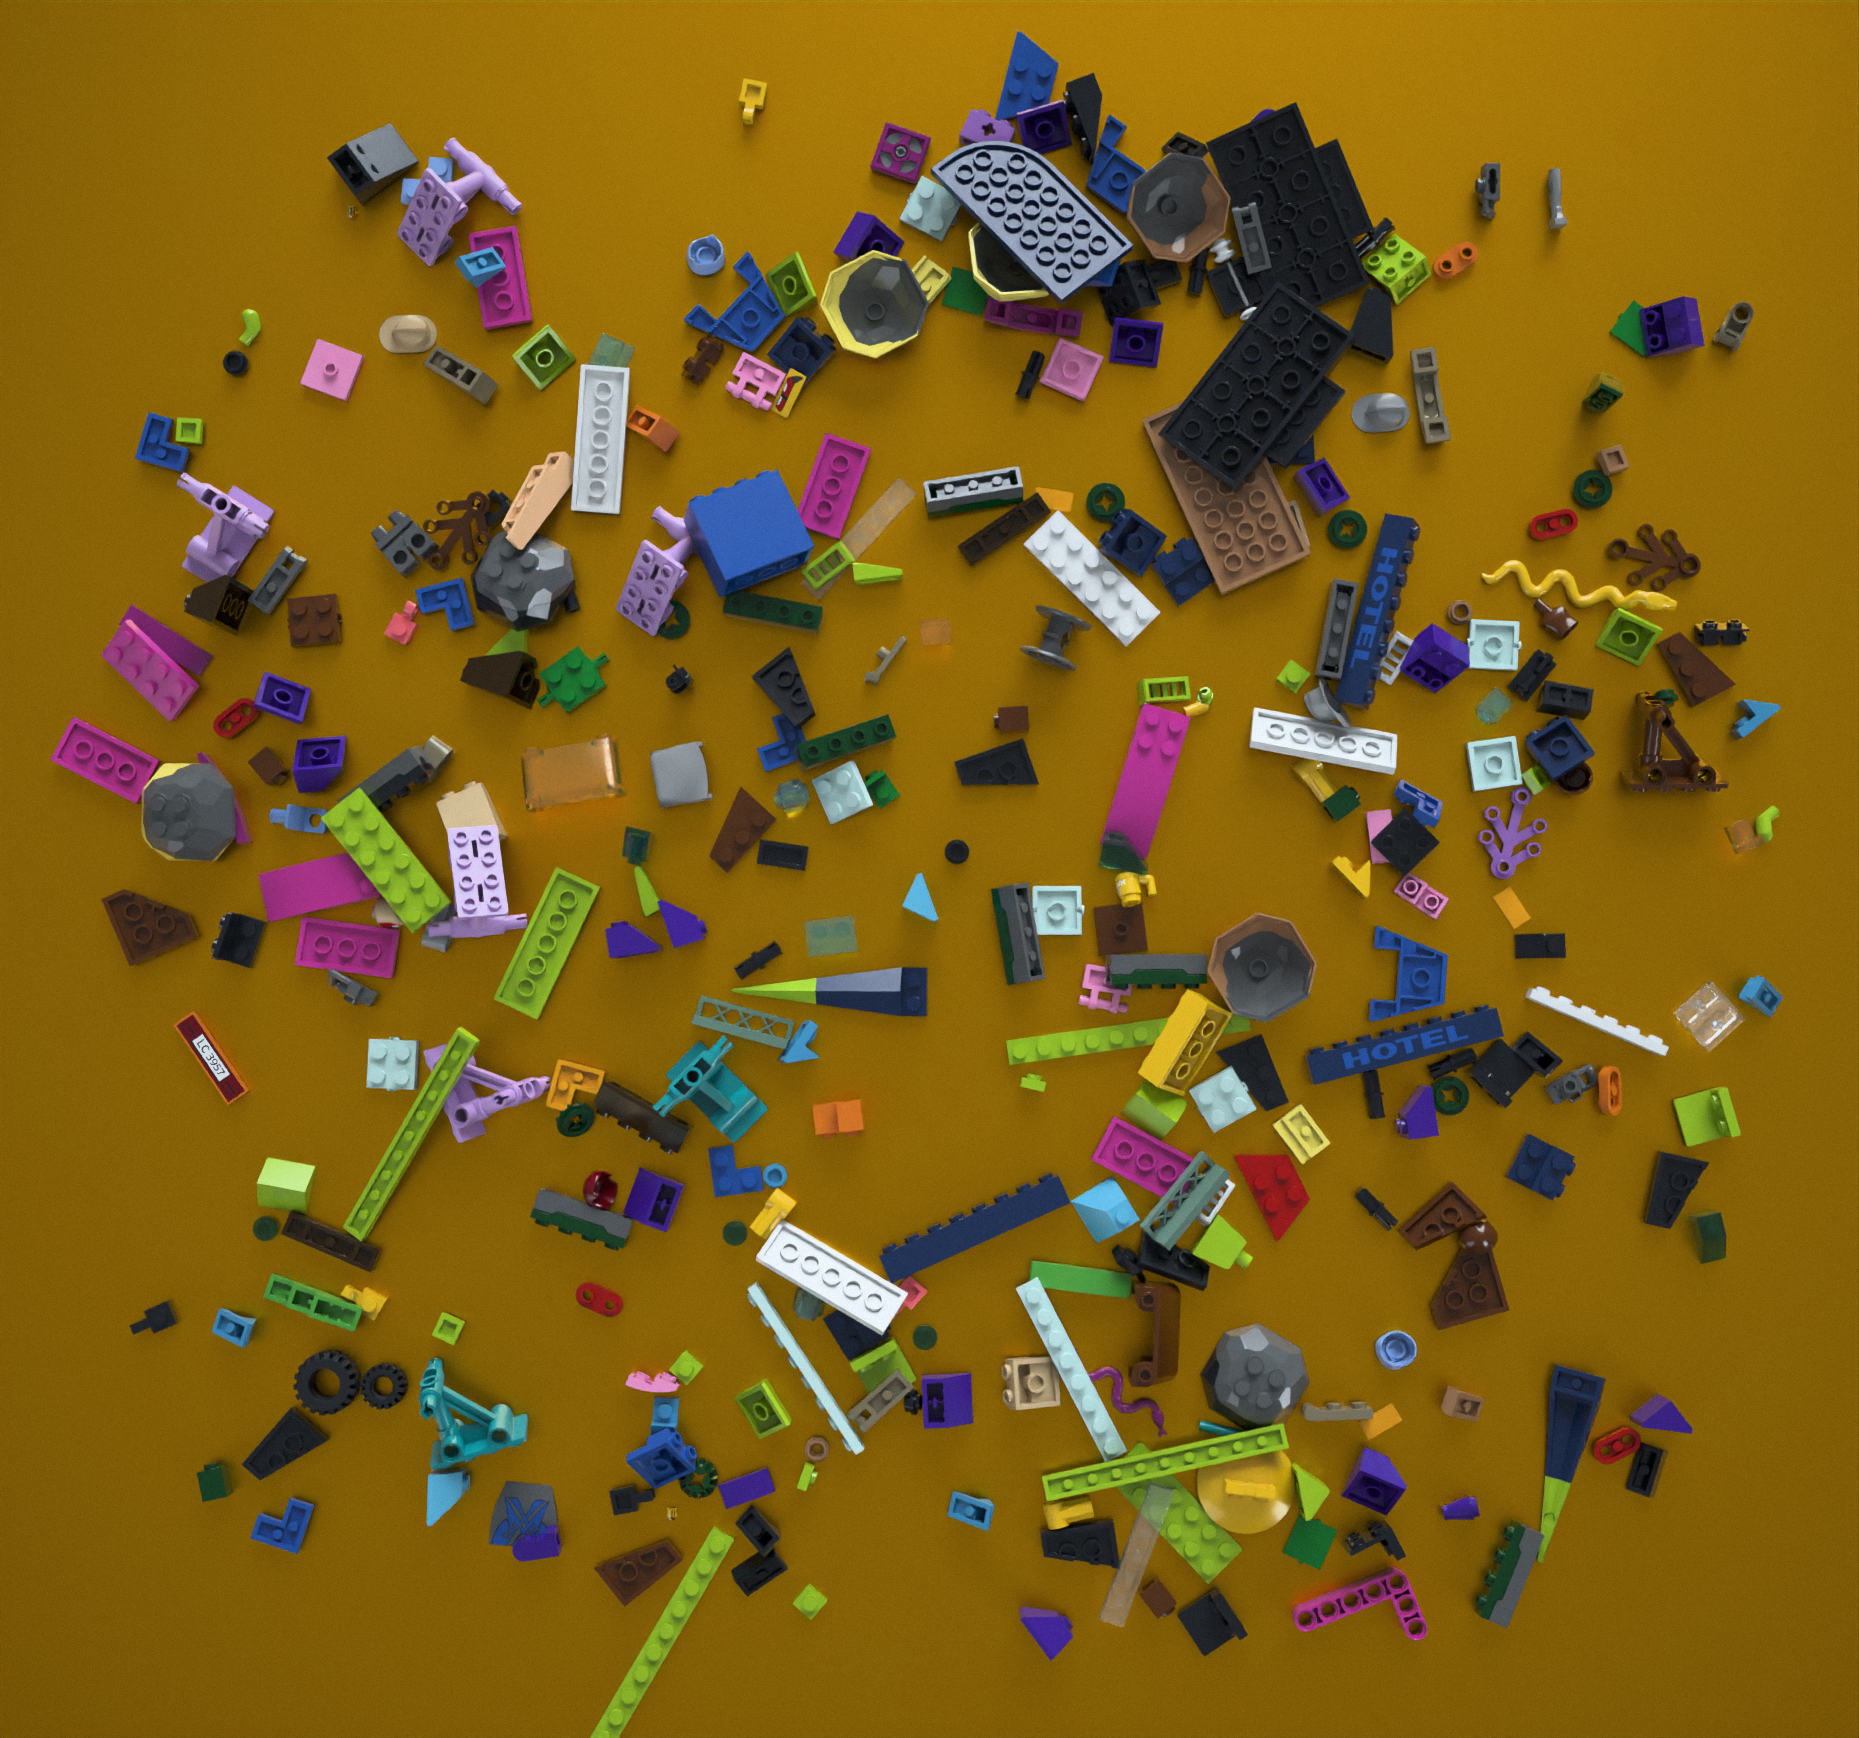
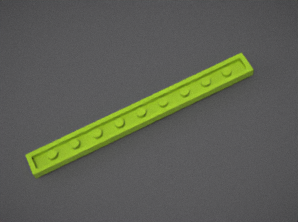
M1233 1014L1221 1035L1251 1031L1249 1018ZM1169 1017L1007 1040L1009 1065L1153 1045L1167 1025Z
M463 1027L456 1029L343 1225L346 1231L360 1241H364L368 1237L481 1042Z
M1279 1423L1042 1476L1046 1499L1051 1501L1287 1449L1289 1445L1284 1424Z
M713 1526L590 1738H619L735 1538Z

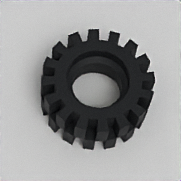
M392 1363L377 1364L363 1375V1381L360 1382V1387H362L360 1393L364 1395L365 1398L363 1400L365 1403L368 1401L370 1407L373 1408L375 1406L381 1410L383 1408L389 1409L403 1399L407 1392L408 1381L405 1382L406 1375L401 1373L402 1369L400 1367L396 1368L394 1367L395 1364ZM379 1377H387L392 1381L393 1390L389 1395H380L376 1391L375 1382Z

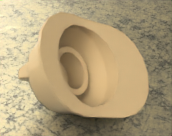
M422 315L392 316L384 321L379 331L381 344L385 349L393 353H419L427 351L436 342L437 337L436 326L429 318Z

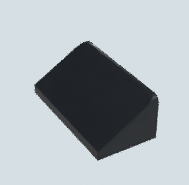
M1641 1442L1626 1489L1649 1498H1654L1668 1451Z
M774 1547L766 1557L757 1552L732 1569L731 1572L736 1584L749 1596L786 1571L788 1567Z

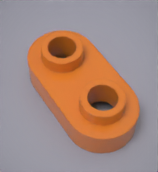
M1461 242L1435 260L1432 267L1433 274L1440 280L1453 278L1475 263L1478 258L1477 247L1471 242ZM1468 250L1470 252V256H1464L1462 251ZM1442 263H1448L1450 269H1444Z
M1604 1066L1598 1074V1105L1604 1115H1618L1622 1108L1621 1073L1615 1066Z

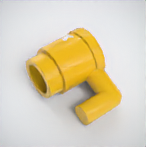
M1125 872L1114 878L1119 899L1124 907H1132L1141 903L1140 896L1142 893L1140 885H1146L1148 897L1157 895L1152 875H1138L1137 872Z

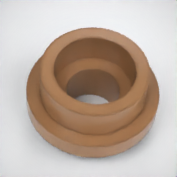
M1457 600L1449 606L1448 617L1455 624H1465L1472 617V608L1466 601ZM1456 609L1463 611L1462 617L1456 615Z
M813 1437L807 1441L805 1454L809 1460L820 1462L828 1456L829 1445L825 1439ZM814 1445H820L822 1451L820 1453H815L812 1447Z

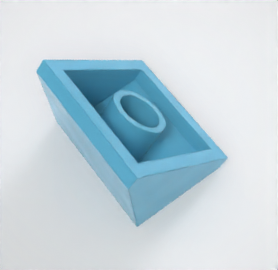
M922 873L917 874L902 907L931 922H936L938 917Z

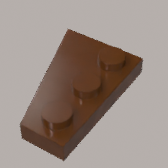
M1681 632L1656 644L1691 708L1736 685Z
M740 787L709 857L728 873L777 819Z
M1452 1182L1398 1232L1417 1251L1487 1218V1216Z
M667 1539L599 1564L594 1569L625 1607L679 1564L683 1557Z

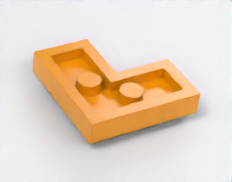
M558 1059L545 1106L557 1110L567 1109V1104L572 1106L576 1089L597 1095L604 1081L606 1071Z

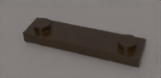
M1037 492L958 545V549L972 567L1051 514V511Z
M290 1211L281 1232L284 1236L368 1272L373 1271L382 1250L294 1211Z

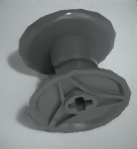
M1036 605V612L1050 621L1046 631L1041 633L1043 639L1040 647L1021 646L1020 651L1051 666L1075 671V664L1062 657L1065 646L1070 644L1068 638L1072 629L1089 631L1092 626L1068 613Z

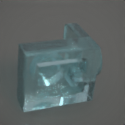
M1495 687L1474 709L1478 712L1476 715L1482 722L1493 725L1513 703Z

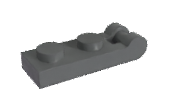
M1248 203V206L1239 208V206L1232 208L1248 275L1271 269L1272 266L1256 203ZM1251 215L1252 222L1243 225L1242 218Z
M289 546L285 547L248 601L270 615L298 574L306 567L308 559L303 556H297ZM288 561L293 564L290 570L284 567Z

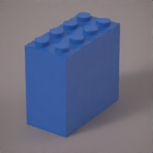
M766 470L751 480L741 479L732 487H720L705 497L698 495L692 498L688 503L683 520L719 598L806 565L814 549L812 540L778 470L772 472Z

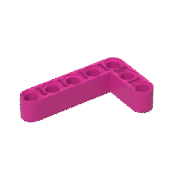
M1389 1567L1301 1603L1292 1611V1619L1297 1628L1307 1632L1390 1598L1401 1627L1410 1639L1421 1640L1426 1636L1428 1630L1409 1580L1398 1567ZM1400 1575V1583L1395 1586L1390 1585L1391 1577ZM1370 1585H1378L1377 1593L1374 1595L1367 1594V1589ZM1348 1594H1355L1356 1596L1352 1604L1344 1603V1598ZM1404 1598H1409L1411 1601L1409 1607L1405 1609L1400 1608V1601ZM1326 1603L1333 1604L1332 1611L1327 1614L1322 1613V1606ZM1309 1613L1310 1619L1306 1623L1298 1621L1300 1614ZM1412 1622H1420V1627L1417 1631H1409V1625Z

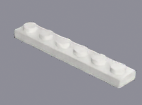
M1537 986L1536 989H1528L1524 998L1656 1055L1665 1056L1669 1047L1662 1044V1039L1653 1035H1649L1648 1038L1640 1035L1641 1030L1627 1025L1626 1028L1617 1025L1618 1020L1606 1015L1603 1018L1594 1015L1596 1011L1582 1005L1581 1009L1572 1005V1000L1563 996H1559L1558 999L1550 996L1551 991Z

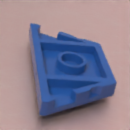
M1017 31L995 117L998 121L1000 119L1016 117V113L1048 104L1050 101L1059 63L1021 31Z

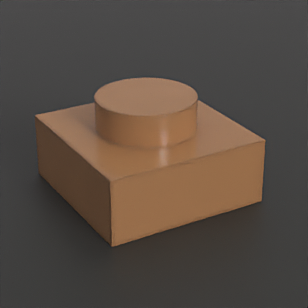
M1621 445L1600 450L1596 454L1605 476L1625 471L1630 467Z

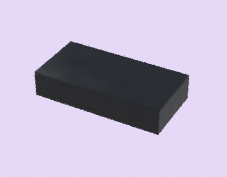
M760 839L757 864L805 871L809 847Z

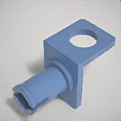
M288 804L287 810L271 809L269 819L273 824H285V829L325 834L327 826L322 819L320 825L315 828L311 825L310 820L314 814H319L322 817L328 810Z

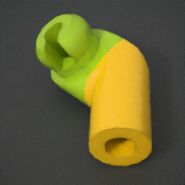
M1202 687L1198 692L1195 704L1183 707L1185 716L1194 717L1209 710L1213 701V693L1210 688Z

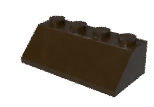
M224 575L193 588L192 593H189L185 598L184 612L210 626L237 636L250 605L248 599L254 591L234 578Z
M611 1079L602 1082L593 1102V1106L597 1108L596 1113L607 1119L610 1116L618 1119L617 1124L629 1131L632 1127L640 1132L639 1137L650 1143L652 1140L657 1141L661 1144L659 1148L671 1155L673 1152L679 1153L694 1128L691 1124L669 1112L663 1118L659 1114L662 1108L656 1111L653 1108L655 1104Z

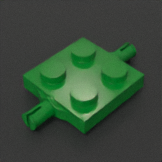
M577 646L539 673L546 683L548 692L537 699L538 703L544 708V706L555 700L569 714L607 686L600 677L598 668L610 660L604 652L594 660H591Z

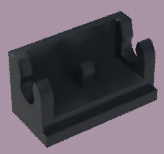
M1546 680L1539 692L1541 699L1537 704L1536 712L1558 716L1567 715L1569 718L1584 720L1591 712L1594 689Z

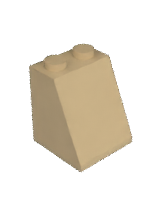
M470 782L463 786V791L456 794L454 791L446 793L440 797L441 801L436 803L446 831L451 828L496 825L499 841L508 837L487 789L482 783Z

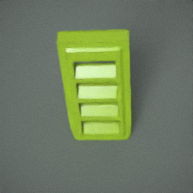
M840 541L811 562L801 572L813 589L817 590L856 560L844 543ZM839 551L846 561L842 563L835 552ZM828 557H831L837 565L835 569L827 560ZM821 562L829 571V574L826 575L822 568L819 566ZM813 568L822 578L820 581L811 572Z
M852 563L855 585L901 580L903 578L902 569Z
M1188 676L1142 679L1137 682L1140 706L1144 703L1156 705L1191 700ZM1176 683H1180L1181 696H1177ZM1167 684H1170L1171 696H1168ZM1157 685H1160L1161 697H1158Z
M637 866L634 868L641 908L644 918H648L661 911L657 902L660 900L643 867Z

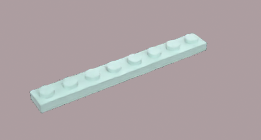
M1038 1277L1017 1287L1016 1290L1104 1461H1110L1127 1452Z
M755 1282L747 1289L749 1291V1294H747L749 1301L754 1307L759 1306L763 1313L760 1317L768 1328L772 1326L776 1332L774 1336L776 1342L781 1348L785 1347L790 1354L787 1356L789 1362L794 1369L799 1367L803 1374L801 1379L808 1390L812 1388L817 1396L814 1399L820 1409H826L831 1416L828 1418V1421L833 1429L841 1431L844 1436L841 1440L849 1452L853 1450L857 1455L864 1450L865 1445L758 1282Z

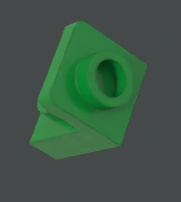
M875 770L865 777L867 780L864 783L866 789L879 809L900 796L884 770L881 772Z

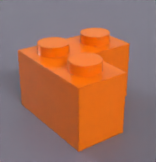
M862 1099L812 1105L816 1135L821 1134L822 1139L836 1137V1132H845V1137L861 1134L860 1130L865 1129Z

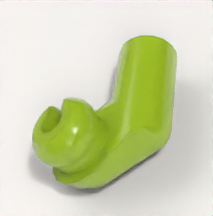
M246 309L242 313L246 330L239 340L249 346L260 333L261 323L256 311Z
M1773 805L1755 821L1756 835L1763 842H1768L1773 838L1771 822L1780 815L1779 810Z

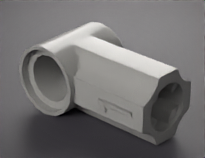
M448 905L434 916L431 922L448 921L452 916H456L455 906ZM426 927L421 945L446 952L451 942V935L428 937L429 932Z

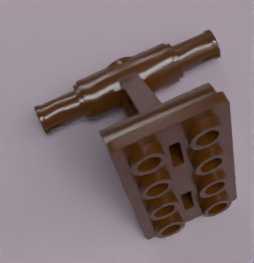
M1643 691L1639 692L1635 697V701L1638 704L1639 711L1645 716L1643 751L1634 759L1633 770H1620V777L1629 788L1636 792H1645L1647 789H1656L1661 792L1681 789L1686 792H1694L1696 788H1705L1707 791L1718 792L1721 791V788H1728L1729 783L1722 775L1714 770L1701 755L1694 753L1675 728V720L1670 710L1665 706V702L1655 695L1649 694L1647 691H1645V694ZM1662 732L1682 759H1662L1663 754L1660 752Z

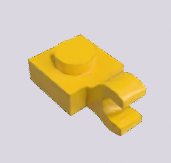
M744 78L739 98V105L745 106L742 117L744 119L743 124L753 126L755 109H763L768 88L767 83Z
M348 1284L341 1293L347 1299L355 1301V1305L362 1307L361 1314L373 1321L376 1320L388 1299L367 1286L361 1292Z

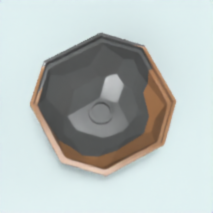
M1168 153L1132 182L1126 219L1153 258L1188 263L1225 233L1231 197L1205 158Z
M1256 913L1215 938L1207 973L1232 1014L1267 1023L1310 996L1317 962L1292 921Z

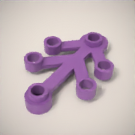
M1518 787L1510 794V801L1514 806L1508 829H1506L1501 821L1500 810L1497 807L1491 806L1484 811V817L1491 822L1503 843L1502 852L1500 853L1493 842L1494 834L1492 831H1481L1478 835V840L1481 844H1484L1493 859L1491 872L1499 879L1511 877L1515 872L1517 864L1529 857H1536L1541 853V846L1536 842H1532L1526 845L1525 850L1511 856L1514 846L1535 834H1541L1547 830L1546 821L1537 819L1532 822L1531 826L1518 832L1524 806L1531 801V793L1525 787ZM1520 792H1523L1526 796L1524 801L1518 799ZM1490 809L1496 812L1495 818L1489 817L1488 812ZM1537 822L1543 824L1541 831H1538L1535 827ZM1483 833H1488L1490 835V840L1488 842H1485L1482 839ZM1531 845L1537 848L1535 854H1531L1529 851ZM1502 862L1507 864L1505 872L1500 870Z

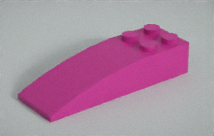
M1146 703L1142 705L1100 845L1147 858L1191 717Z
M349 853L259 874L268 922L382 897Z

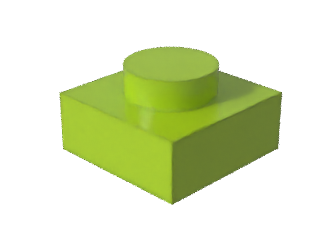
M177 417L176 442L202 445L204 421L196 418Z
M1291 659L1275 680L1295 694L1310 673Z
M1538 764L1521 774L1526 786L1531 789L1534 795L1552 784L1541 765L1538 766Z
M1028 1073L1027 1077H1021L1019 1086L1044 1092L1046 1082L1041 1081L1042 1076Z
M442 1312L432 1336L455 1345L465 1325V1321Z
M685 1350L669 1368V1371L684 1384L688 1385L704 1365Z
M805 1462L797 1485L798 1489L806 1491L808 1485H814L818 1473L813 1471L814 1463Z
M809 1583L793 1601V1605L812 1620L828 1599Z

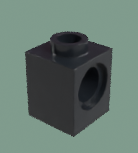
M492 490L487 496L490 499L491 505L493 503L500 504V510L495 514H491L488 511L485 515L487 525L494 530L504 520L510 509L509 504L512 501L502 491L497 494ZM479 502L476 507L480 508L481 503Z

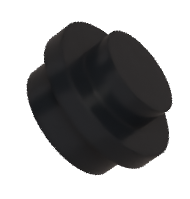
M231 351L224 357L223 366L229 374L240 375L246 371L248 360L243 353Z
M952 840L945 848V856L951 863L961 864L968 858L969 848L962 840Z
M912 1390L904 1396L905 1412L916 1415L918 1410L922 1409L923 1401L922 1395H918L917 1390Z

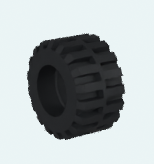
M325 1350L306 1359L299 1366V1372L294 1377L297 1383L293 1385L294 1390H298V1394L295 1395L297 1400L301 1399L303 1401L301 1406L303 1408L309 1407V1412L313 1414L319 1412V1415L324 1416L326 1414H335L350 1405L359 1393L358 1387H360L361 1380H358V1376L361 1375L360 1370L356 1371L355 1369L356 1362H351L349 1355H341V1351L337 1350L334 1352ZM329 1369L338 1376L340 1388L336 1395L327 1396L318 1390L315 1379L319 1370Z

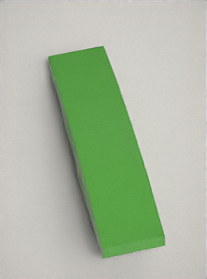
M1031 1260L1028 1282L1038 1277L1043 1288L1130 1298L1132 1274Z
M274 1273L270 1276L263 1298L284 1304L287 1308L308 1314V1317L353 1332L356 1330L363 1310L362 1307Z

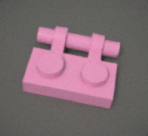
M743 352L732 373L740 380L737 385L728 381L725 390L733 393L732 396L737 399L743 398L752 403V406L757 409L762 408L769 411L772 403L764 398L767 393L776 397L787 375ZM749 383L759 388L757 394L746 390V385Z
M1086 964L1081 988L1091 989L1090 996L1080 995L1078 1004L1087 1006L1088 1009L1092 1010L1100 1008L1109 1010V1013L1117 1014V1012L1127 1013L1128 1004L1119 1001L1121 995L1130 997L1132 984H1128V989H1113V984H1106V967ZM1099 991L1112 993L1111 1001L1098 998Z

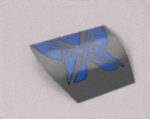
M506 1481L492 1515L489 1544L514 1546L516 1539L522 1534H530L532 1536L545 1534L547 1526L557 1525L552 1487L550 1485Z

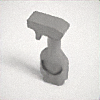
M1553 168L1548 171L1552 216L1549 220V228L1558 229L1563 228L1567 224V218L1563 217L1561 207L1560 168Z

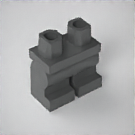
M395 510L388 517L394 527L387 532L381 525L377 526L371 532V535L377 542L375 545L396 570L406 578L421 564L410 553L411 550L425 561L430 553L437 550L439 546L408 515L405 516L398 510Z

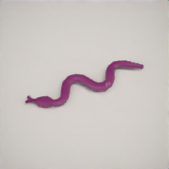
M1104 1367L1092 1373H1087L1091 1382L1098 1381L1107 1376L1112 1377L1114 1380L1111 1397L1113 1406L1120 1413L1126 1414L1134 1413L1144 1407L1151 1408L1154 1424L1160 1429L1158 1436L1161 1437L1162 1434L1167 1435L1162 1428L1164 1422L1163 1413L1155 1401L1143 1398L1130 1404L1122 1402L1123 1377L1117 1369Z

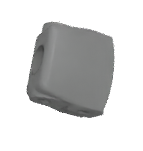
M692 742L650 752V762L660 808L693 804L713 799V794H708L707 769L700 748H703L702 742Z

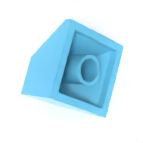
M1113 1176L1071 1201L1096 1243L1121 1232L1140 1220Z
M438 1468L428 1475L427 1526H432L466 1493V1490H469L470 1475H466V1468Z

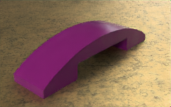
M988 295L984 320L1023 331L1079 337L1083 312L1064 308L1055 310L1014 303L1012 301H998Z
M132 604L118 624L121 626L124 621L130 619L171 659L199 676L202 675L213 658V655Z

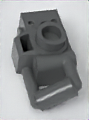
M1485 163L1481 167V178H1477L1475 182V193H1479V201L1483 203L1481 213L1488 219L1495 217L1494 204L1500 200V163Z
M335 969L330 970L328 973V985L339 989L345 995L344 1000L353 1005L361 1002L369 1007L374 1006L380 993L350 976L338 973Z
M1586 1064L1578 1070L1573 1069L1544 1086L1543 1089L1554 1105L1560 1104L1565 1099L1573 1103L1582 1098V1093L1598 1084V1075L1593 1065ZM1584 1073H1586L1589 1079L1587 1084H1585L1581 1077Z

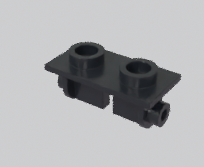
M1735 619L1727 620V623L1704 620L1703 623L1694 624L1700 631V634H1696L1695 640L1701 646L1719 645V636H1723V645H1741L1747 639L1746 633L1743 632L1750 631L1742 621Z
M1537 649L1507 687L1527 702L1557 665L1553 661V656L1547 652L1544 654Z
M673 665L675 671L667 677V687L675 694L681 693L688 686L693 690L694 688L690 684L694 681L683 667L678 669Z

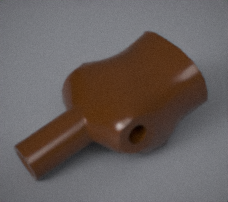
M1538 599L1535 602L1534 606L1545 615L1541 621L1542 626L1550 633L1555 634L1560 640L1567 637L1578 625V621L1570 616L1563 605L1551 608L1542 599Z

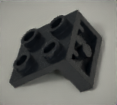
M1145 259L1128 261L1119 265L1111 287L1096 286L1111 326L1114 324L1115 317L1127 318L1137 311L1156 308L1161 304Z
M1403 807L1397 812L1398 815L1371 840V844L1402 875L1406 876L1440 842Z
M227 912L226 916L223 915L219 923V929H221L219 938L214 940L211 947L212 959L229 961L252 968L267 922L241 913Z
M1498 1039L1465 1073L1499 1107L1507 1108L1513 1102L1510 1098L1534 1074V1071L1502 1039Z
M1376 1520L1368 1524V1529L1360 1533L1355 1531L1345 1537L1346 1540L1342 1542L1349 1556H1353L1380 1542L1388 1556L1393 1555L1397 1561L1406 1557L1392 1528L1385 1520L1382 1522Z
M1218 1587L1177 1614L1204 1656L1235 1636L1241 1640L1248 1635Z

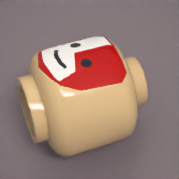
M384 897L378 898L376 904L372 907V917L377 921L378 925L383 928L403 926L404 922Z

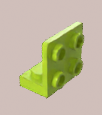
M1396 234L1390 236L1362 261L1365 272L1385 286L1388 296H1391V302L1396 306L1432 275L1426 256Z
M1716 1087L1673 1100L1686 1146L1690 1147L1722 1137L1733 1138L1741 1135L1727 1087Z
M894 1336L850 1360L853 1371L858 1373L868 1394L897 1368L910 1383L916 1381V1376Z

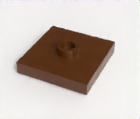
M1142 902L1132 907H1124L1122 904L1093 908L1099 956L1148 950Z

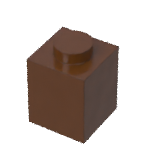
M1028 706L998 707V714H994V728H999V734L1028 733Z
M267 746L248 761L265 784L270 786L281 784L286 780V774L290 772V769L275 751Z
M1158 1575L1138 1589L1139 1595L1157 1619L1161 1616L1165 1618L1175 1610L1176 1599Z

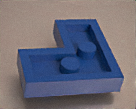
M148 412L135 459L184 473L190 449L168 443L174 423L173 419Z
M463 578L415 590L422 614L445 609L451 631L475 626Z
M783 714L772 717L780 740L757 748L765 772L798 761L794 748L797 744L806 742L802 728L796 729Z
M1400 779L1396 785L1394 796L1405 805L1410 804L1415 807L1413 817L1420 824L1435 828L1440 819L1443 802Z
M733 1145L708 1149L715 1197L764 1190L761 1166L736 1169Z
M291 1497L283 1520L260 1513L257 1517L251 1539L295 1554L299 1553L315 1505Z

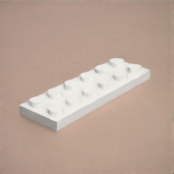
M581 364L571 511L620 515L630 368Z
M1059 511L1054 513L1024 543V546L1125 647L1160 614V611Z
M1254 707L1250 748L1394 775L1397 756V734L1351 726L1348 729L1339 723L1324 722L1318 719Z
M783 1219L756 1256V1261L882 1336L908 1295L907 1292Z

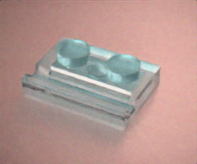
M602 333L588 365L627 368L635 348Z
M853 916L805 922L809 957L858 951Z

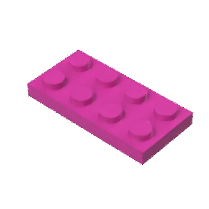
M512 226L468 234L471 253L493 247L506 265L504 270L477 287L484 329L489 330L533 322L517 227Z
M825 433L798 508V513L806 529L836 540L840 539L870 456L871 448Z
M130 619L123 622L101 654L168 721H173L177 718L199 687L187 673Z
M76 717L71 719L50 759L136 804H140L142 789L155 775L161 763L160 760Z
M302 917L295 965L393 978L400 930Z
M1113 1116L1091 1160L1161 1197L1166 1194L1194 1159ZM1190 1181L1183 1185L1182 1193L1186 1192Z

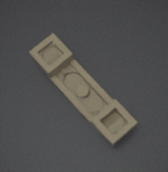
M1435 347L1411 350L1410 359L1414 394L1426 444L1450 441L1448 419L1444 414L1437 375L1439 368Z

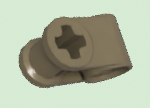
M1739 302L1730 308L1717 329L1713 342L1717 343L1719 341L1731 347V350L1735 352L1740 346L1753 318L1754 310L1752 306L1747 302ZM1736 310L1743 312L1744 320H1739L1735 316Z
M434 735L428 739L422 748L430 764L435 769L434 772L428 775L430 779L425 783L435 778L454 751L453 748Z

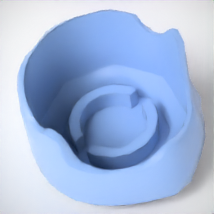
M713 234L709 237L693 241L688 247L686 256L688 267L694 273L709 275L723 267L725 262L723 246Z
M1402 1331L1388 1332L1375 1343L1376 1355L1385 1368L1390 1370H1399L1413 1362L1417 1355L1414 1340Z

